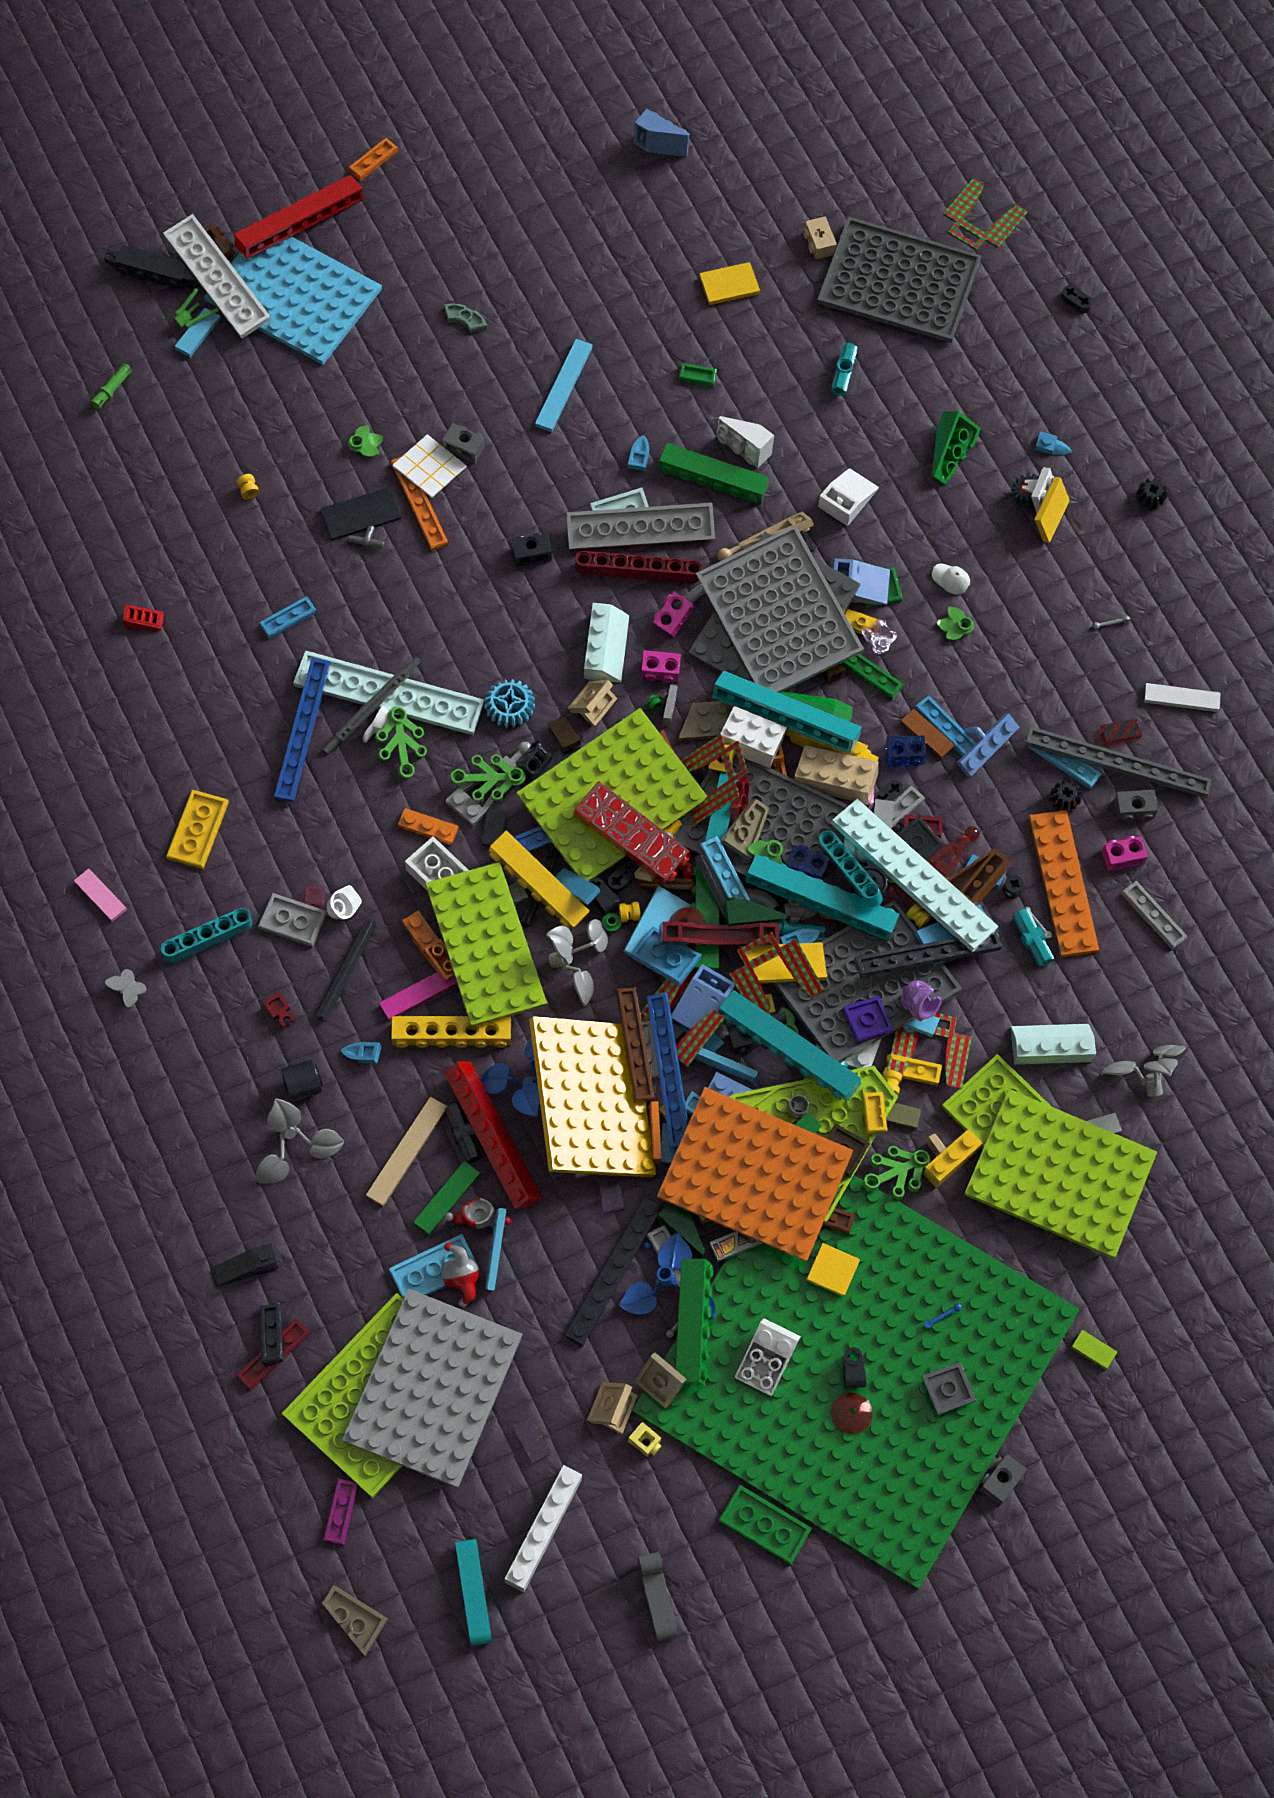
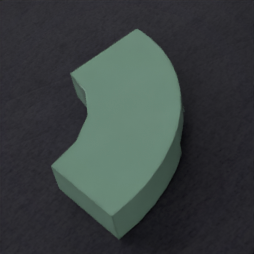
M461 304L444 305L448 323H460L470 333L487 329L484 318L477 311H473Z

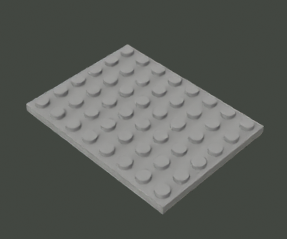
M796 525L696 573L700 584L754 683L775 692H783L864 652L863 646Z
M408 1289L342 1441L459 1488L521 1341L522 1333Z

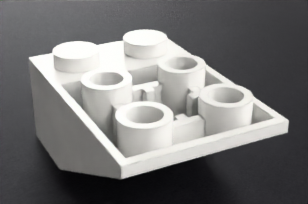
M722 416L718 418V440L728 445L734 453L744 457L750 465L759 468L772 455L774 435L763 426Z
M849 468L823 491L819 498L818 507L848 526L877 492L879 487Z
M763 1318L735 1378L772 1396L801 1336Z

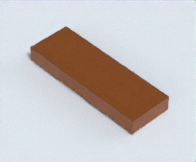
M915 709L910 711L900 722L940 759L945 757L955 746Z

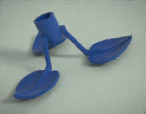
M531 1038L525 1046L524 1054L528 1059H531L530 1066L534 1076H528L521 1082L509 1076L511 1068L508 1065L499 1063L485 1071L481 1082L485 1087V1091L493 1095L502 1093L508 1086V1080L517 1083L522 1089L514 1093L512 1098L513 1106L525 1115L538 1117L540 1098Z
M679 1233L671 1236L658 1253V1262L661 1267L657 1271L658 1280L655 1281L654 1291L652 1292L651 1286L647 1283H634L627 1289L619 1303L623 1310L634 1315H645L652 1312L657 1306V1300L654 1295L657 1294L660 1284L664 1287L673 1285L680 1292V1286L675 1281L676 1277L673 1270L674 1268L681 1269L682 1259H692V1252ZM711 1297L709 1298L711 1317L708 1320H712L716 1315L715 1303Z

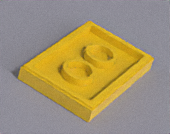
M750 262L703 272L699 275L709 305L760 294Z
M1061 477L1053 479L1034 519L1041 537L1046 543H1050L1070 501Z

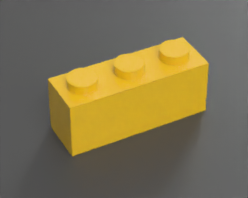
M968 1129L925 1167L923 1175L938 1188L980 1150L982 1142Z

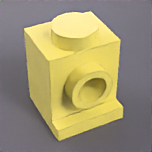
M643 1422L628 1439V1442L634 1445L646 1457L650 1454L654 1456L661 1448L659 1444L661 1437ZM647 1439L650 1441V1444L645 1446L642 1444V1441Z

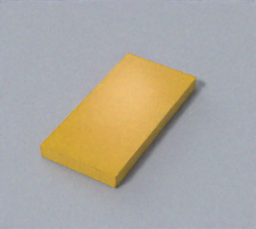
M192 790L166 858L204 869L229 801Z
M823 942L799 943L818 979L826 980ZM759 945L745 952L750 961L774 947L773 945ZM780 956L753 969L760 983L797 982L784 965Z

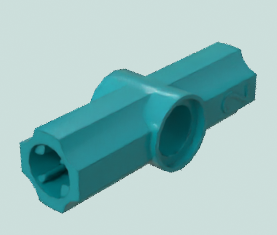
M852 343L842 345L831 387V392L837 396L846 395L858 349Z
M1028 909L1018 911L1012 918L1021 933L1023 945L1031 951L1039 967L1049 964L1054 960V957L1046 944V937L1042 928L1036 925Z

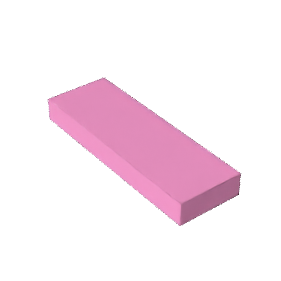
M87 869L74 880L75 884L111 922L127 911V908L90 869Z

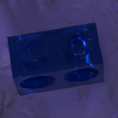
M925 735L887 737L885 743L887 765L899 767L908 764L912 766L925 764L927 756ZM912 750H917L919 753L915 754ZM893 751H899L900 754H895Z
M793 845L786 866L823 881L830 863V857L821 851H811L804 845ZM801 857L804 861L797 862L795 858ZM818 863L821 864L822 867L815 868L813 867V864Z

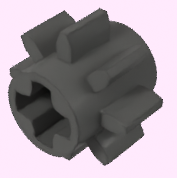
M788 900L787 904L782 906V913L786 914V919L789 920V923H798L800 918H804V906L800 905L799 902Z

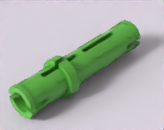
M123 363L106 385L101 386L99 393L90 401L93 407L100 409L107 399H111L113 392L132 372L129 365Z

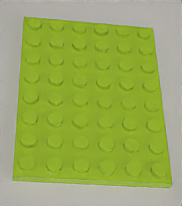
M641 708L522 788L516 794L575 874L587 881L596 878L626 857L619 849L574 816L575 808L598 781L662 830H665L695 809L707 797Z
M1008 1089L964 1195L1111 1259H1115L1157 1151Z
M397 1293L282 1412V1415L356 1482L372 1499L403 1466L347 1444L342 1439L404 1300Z

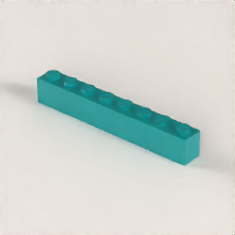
M726 671L722 672L714 684L712 698L773 721L851 754L859 740L861 726Z
M755 855L745 882L790 901L799 902L802 906L886 941H889L899 917V913H896L891 908H884L880 905L870 907L855 893H848L838 886L824 883L819 878H812L802 871L788 868L785 864L776 863L766 856Z
M733 990L719 1007L720 1014L725 1017V1022L729 1024L732 1022L741 1033H747L752 1036L753 1041L758 1045L763 1044L768 1047V1051L771 1054L784 1058V1062L787 1065L798 1068L804 1077L814 1079L820 1088L830 1090L836 1099L840 1101L843 1099L848 1102L860 1087L861 1077Z

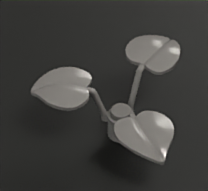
M597 919L591 920L587 926V934L591 942L576 949H573L571 946L573 936L566 926L555 927L546 934L557 951L549 955L550 966L552 968L563 967V970L576 971L573 974V983L583 1006L587 1005L593 995V980L587 971L581 972L580 968L568 965L572 962V954L592 945H594L597 952H602L606 949L608 944L607 932L603 928L602 923Z
M1163 1045L1155 1048L1153 1055L1159 1056L1158 1061L1144 1064V1069L1154 1071V1073L1146 1075V1079H1144L1136 1063L1132 1061L1112 1063L1102 1070L1101 1076L1104 1074L1124 1075L1135 1071L1141 1079L1142 1085H1146L1147 1096L1155 1097L1162 1095L1161 1074L1171 1076L1178 1064L1176 1059L1164 1057L1177 1056L1186 1049V1046Z
M275 1098L272 1109L268 1114L267 1124L270 1129L281 1132L279 1136L281 1139L280 1157L278 1158L276 1155L265 1157L257 1168L256 1181L259 1183H276L287 1176L289 1165L287 1162L282 1161L284 1159L285 1138L292 1139L298 1134L307 1144L311 1145L309 1149L310 1154L320 1159L328 1158L337 1153L343 1146L344 1140L337 1132L330 1129H322L315 1133L312 1141H310L299 1128H296V1125L301 1121L300 1111L291 1103Z

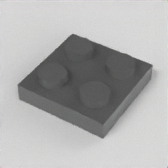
M961 1362L921 1377L937 1416L976 1402Z

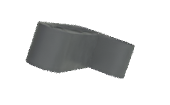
M658 1551L638 1556L639 1572L656 1640L659 1642L678 1637L663 1575L660 1553Z

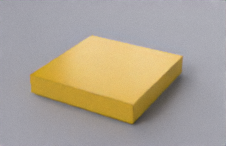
M822 1243L807 1281L844 1297L860 1259Z

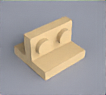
M609 680L589 681L568 709L571 713H580L591 726H596L617 700L610 691L613 686Z
M602 1382L587 1420L593 1424H603L611 1430L623 1434L638 1395L631 1392L632 1387L628 1384Z

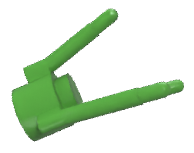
M194 289L180 309L175 312L176 315L173 319L182 329L185 326L189 328L192 324L219 311V308H216L190 321L192 319L190 314L200 304L196 303L188 311L184 309L198 289Z

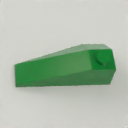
M943 411L937 427L932 477L943 485H946L957 470L958 463L965 459V454L969 448L975 445L981 427L959 411Z
M778 692L849 722L852 718V706L837 699Z

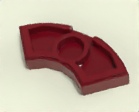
M741 777L736 782L739 797L733 801L730 807L731 826L746 807L749 796V777Z

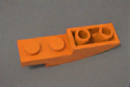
M419 910L403 919L402 924L432 967L444 980L453 977L454 972L443 941L438 939Z

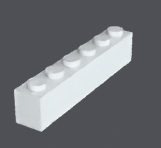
M563 1465L505 1577L506 1584L524 1593L582 1481V1474Z

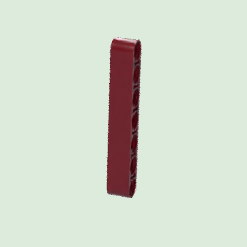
M580 551L575 556V570L583 575L697 583L699 580L696 573L702 571L701 563L691 559Z

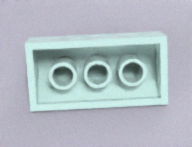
M593 603L584 679L609 680L610 682L621 683L629 615L611 604Z
M1089 1024L1011 1026L1014 1065L1092 1062L1096 1055L1094 1034Z

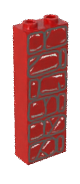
M599 781L574 810V816L664 885L668 881L672 882L678 874L676 872L680 866L683 868L690 859L688 858L690 851Z

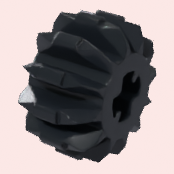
M1147 478L1145 482L1140 483L1136 491L1137 501L1142 502V506L1147 505L1148 509L1152 506L1157 509L1167 499V486H1162V481L1156 482L1155 478L1153 481Z
M1065 779L1061 784L1057 782L1054 786L1055 788H1052L1050 791L1049 799L1053 802V807L1058 806L1059 811L1065 809L1067 813L1070 812V809H1077V805H1080L1082 801V792L1078 791L1079 785L1073 786V781L1067 784Z

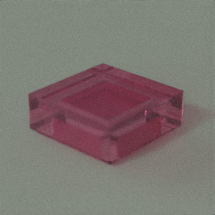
M306 886L305 904L313 907H325L326 887Z

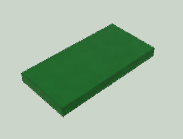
M741 1485L738 1486L718 1520L719 1523L790 1566L812 1530L808 1525Z

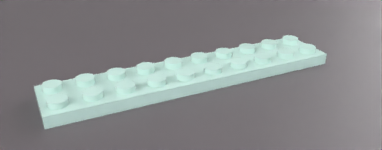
M305 651L293 683L296 687L304 688L312 657L327 660L331 664L323 694L365 705L394 675ZM406 679L377 709L380 710L384 706L390 710L392 707L400 706L406 711L408 718L473 735L484 706V699Z
M858 799L832 820L831 824L952 935L966 945L968 949L974 951L997 930L998 925Z

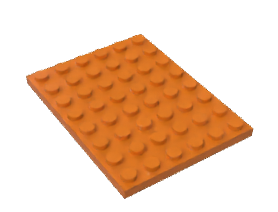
M704 1087L657 1198L807 1262L853 1150Z

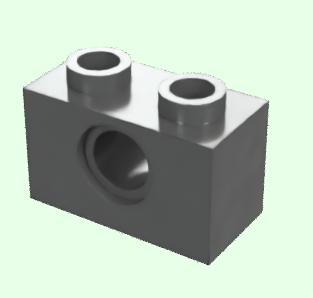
M452 423L442 439L443 447L446 450L473 463H476L485 448V437L478 432H472L464 426Z
M1155 790L1117 792L1114 798L1117 820L1130 822L1134 819H1142L1148 821L1155 818L1158 807ZM1132 805H1137L1140 809H1136Z
M1008 1454L1004 1458L999 1457L992 1466L995 1468L992 1475L987 1473L980 1482L983 1484L980 1491L1000 1506L1027 1470ZM1003 1474L1007 1478V1482H999L997 1475Z

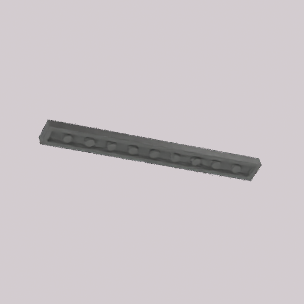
M1031 726L1029 727L1025 746L1203 798H1207L1209 795L1212 779Z

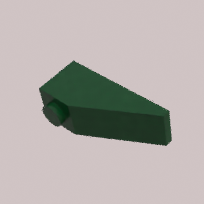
M730 897L728 901L723 903L725 925L781 922L786 919V914L747 899Z
M668 1203L659 1212L657 1221L665 1225L667 1230L673 1235L679 1233L690 1247L691 1252L699 1259H703L705 1250L690 1212Z

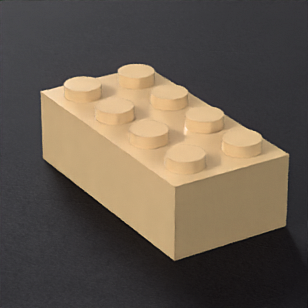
M805 745L795 773V780L828 796L853 802L858 799L863 804L868 805L878 776V762Z

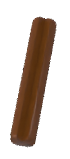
M656 878L652 881L638 879V886L641 888H657L660 886L664 889L692 890L694 881L690 878H675L672 882L668 881L664 885Z

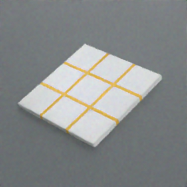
M427 434L395 462L392 467L433 498L467 466Z

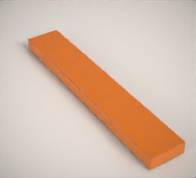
M401 457L390 460L391 465L393 466ZM393 467L431 552L448 546L446 536L426 493Z

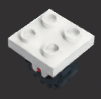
M1043 467L1040 476L1037 477L1036 474L1030 476V473H1028L1027 477L1021 475V479H1015L1016 482H1013L1011 490L1017 505L1019 504L1020 507L1024 505L1025 508H1028L1029 505L1031 508L1035 506L1036 513H1038L1054 479L1050 468Z

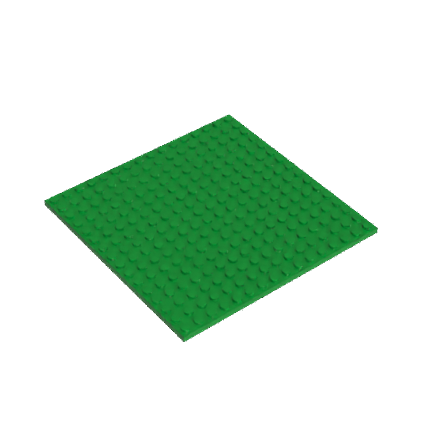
M853 1175L835 1207L855 1214L850 1234L821 1227L807 1262L764 1243L727 1258L711 1284L716 1315L712 1320H708L710 1337L707 1338L709 1358L706 1359L708 1379L705 1380V1386H682L667 1408H664L644 1390L632 1409V1413L919 1590L1080 1309L879 1189L873 1192L867 1191L863 1186V1180ZM822 1243L860 1259L844 1297L807 1281ZM955 1304L961 1305L962 1309L960 1311H955L932 1324L930 1329L924 1327L926 1320H933L954 1308ZM763 1318L801 1336L772 1396L735 1378ZM677 1339L664 1358L668 1364H676ZM851 1347L860 1349L863 1354L867 1382L864 1388L845 1389L843 1357L846 1350ZM851 1354L848 1359H852V1362H855L857 1358H854L853 1354ZM961 1362L976 1402L937 1416L921 1377Z

